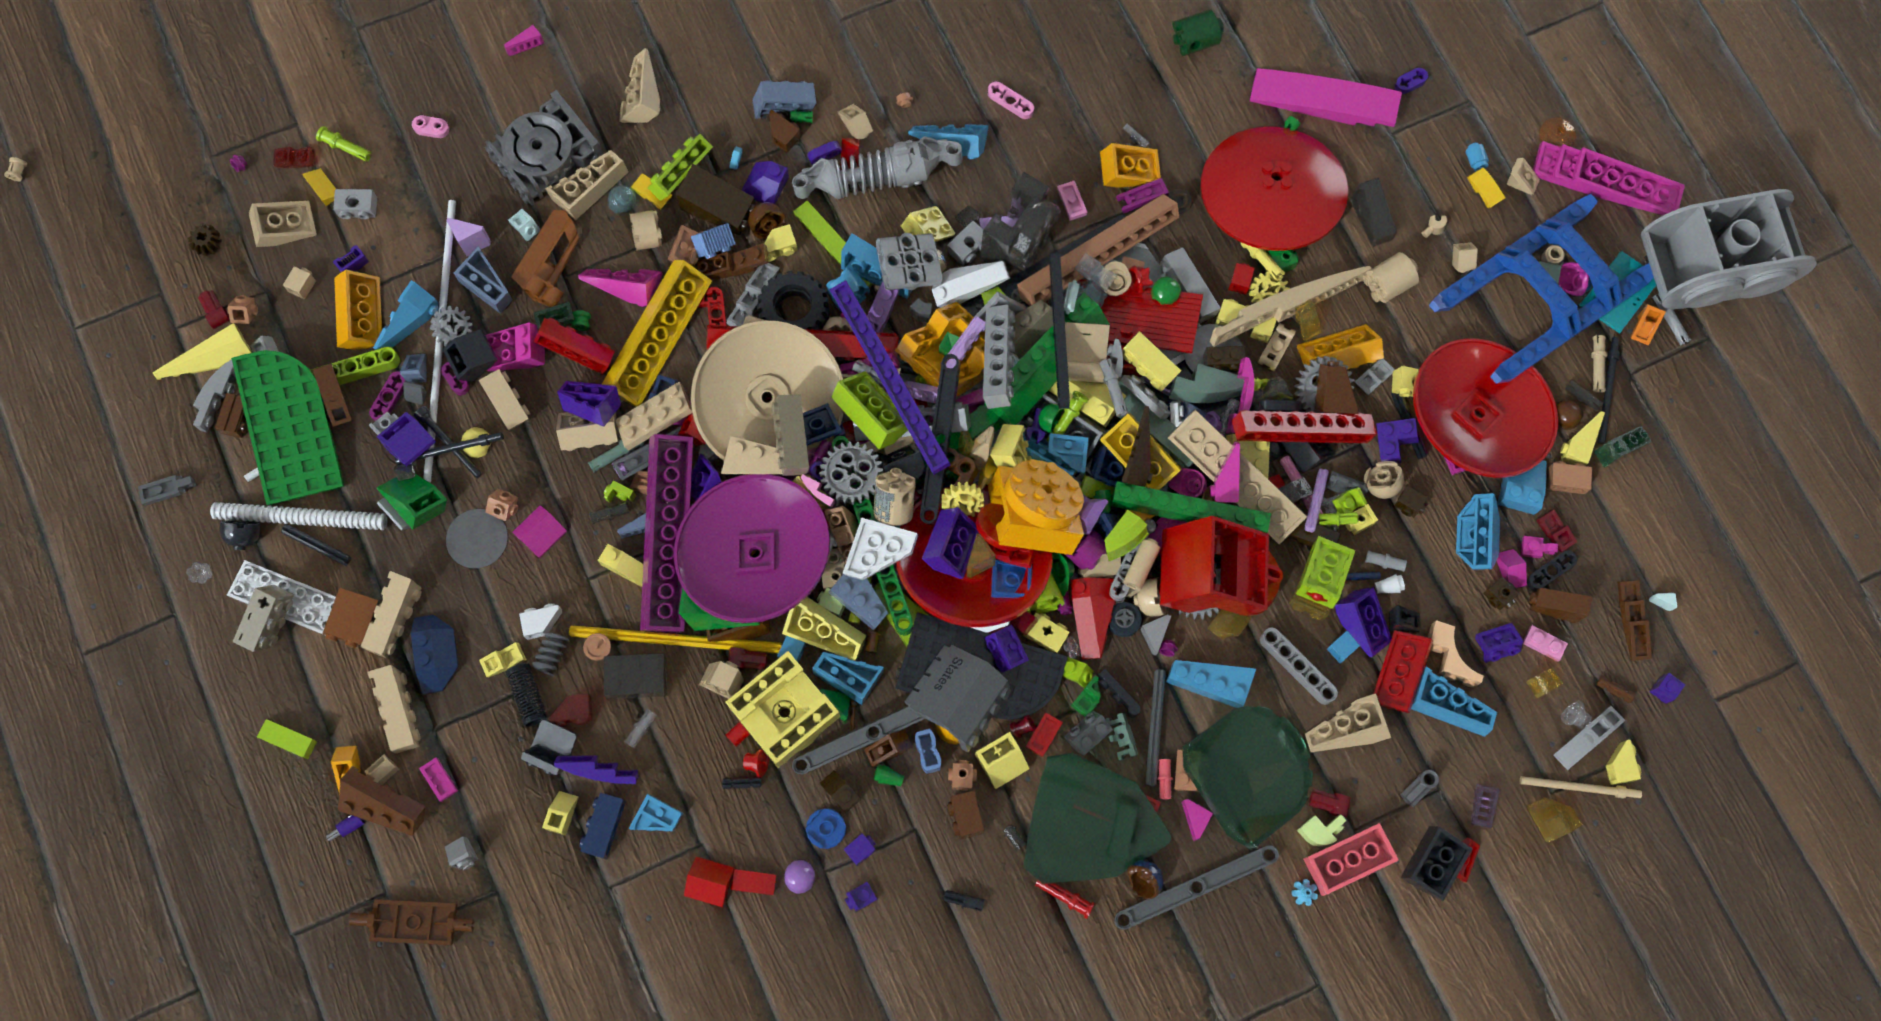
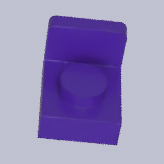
M868 882L847 892L848 898L844 899L849 909L852 910L854 908L856 912L877 900Z

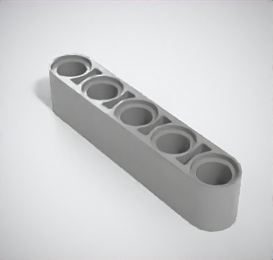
M1268 628L1260 636L1261 645L1319 703L1327 705L1336 699L1338 695L1336 687L1277 629ZM1266 634L1273 635L1275 641H1267ZM1280 648L1287 649L1289 655L1283 656L1280 653ZM1294 662L1301 663L1303 669L1297 670L1294 667ZM1309 676H1313L1316 678V685H1313L1309 682ZM1323 690L1330 692V699L1323 696Z

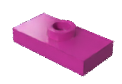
M437 757L419 768L440 802L458 791Z

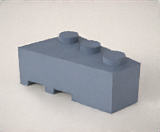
M479 246L453 273L462 285L500 314L513 301Z

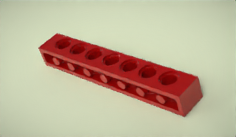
M1242 410L1232 419L1237 441L1368 443L1377 435L1372 415L1363 413Z

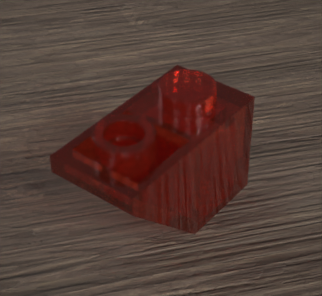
M589 694L567 696L549 717V722L565 727L567 723L575 722V725L587 724V721H592L591 696Z

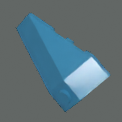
M411 280L398 299L400 305L397 311L391 312L389 316L391 317L390 324L383 328L373 347L374 350L384 347L393 348L426 323L438 311L439 303Z

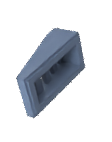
M646 513L618 529L617 532L620 537L626 538L644 533Z

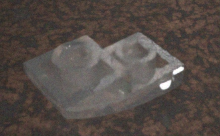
M1086 253L1075 267L1076 271L1105 292H1107L1117 277L1116 274L1103 267L1101 262Z

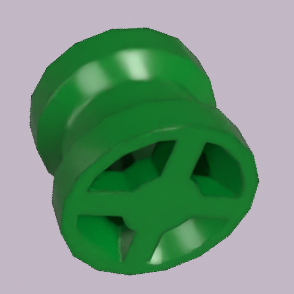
M581 310L573 311L572 317L574 320L571 323V327L578 331H588L590 329L588 322L591 319V314Z

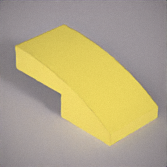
M515 642L501 651H494L479 661L486 677L489 678L526 661V657L520 644Z

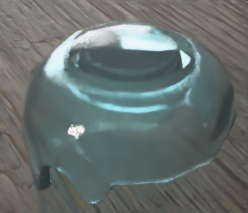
M615 186L608 194V207L614 213H627L635 206L636 195L629 186Z

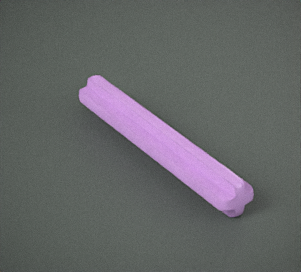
M1321 468L1318 470L1305 524V531L1307 532L1310 531L1312 533L1316 529L1329 473L1327 469Z

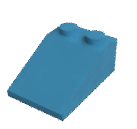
M1542 460L1537 466L1523 474L1503 478L1497 505L1533 515L1542 509L1546 491L1547 461Z

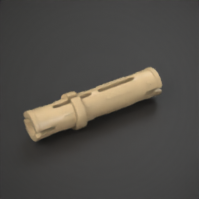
M1599 335V338L1597 336L1593 337L1591 357L1593 358L1594 392L1606 391L1605 358L1607 357V352H1605L1606 337L1603 335Z

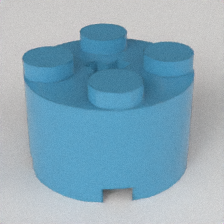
M850 268L845 269L836 280L833 279L826 284L827 294L840 312L842 311L830 291L831 288L846 280L859 304L865 300L866 296L864 294L870 292L869 287L858 272L851 271Z

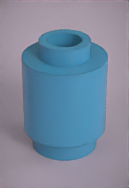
M1473 143L1469 145L1465 152L1471 168H1474V171L1482 167L1486 169L1489 166V159L1483 144Z

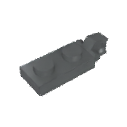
M173 475L138 486L141 503L147 506L186 493V489L195 487L196 482L191 476L183 478V476Z

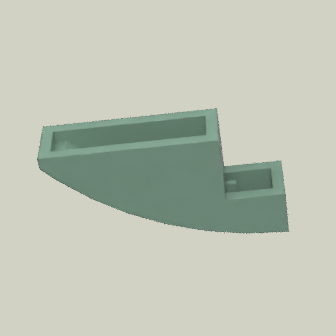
M1198 363L1191 380L1176 376L1171 385L1169 399L1190 403H1213L1229 400L1242 394L1244 379L1237 378L1238 375Z

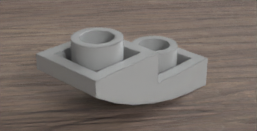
M1115 339L1113 345L1109 344L1107 355L1110 356L1115 374L1118 375L1119 379L1117 380L1119 383L1123 368V354L1119 339Z

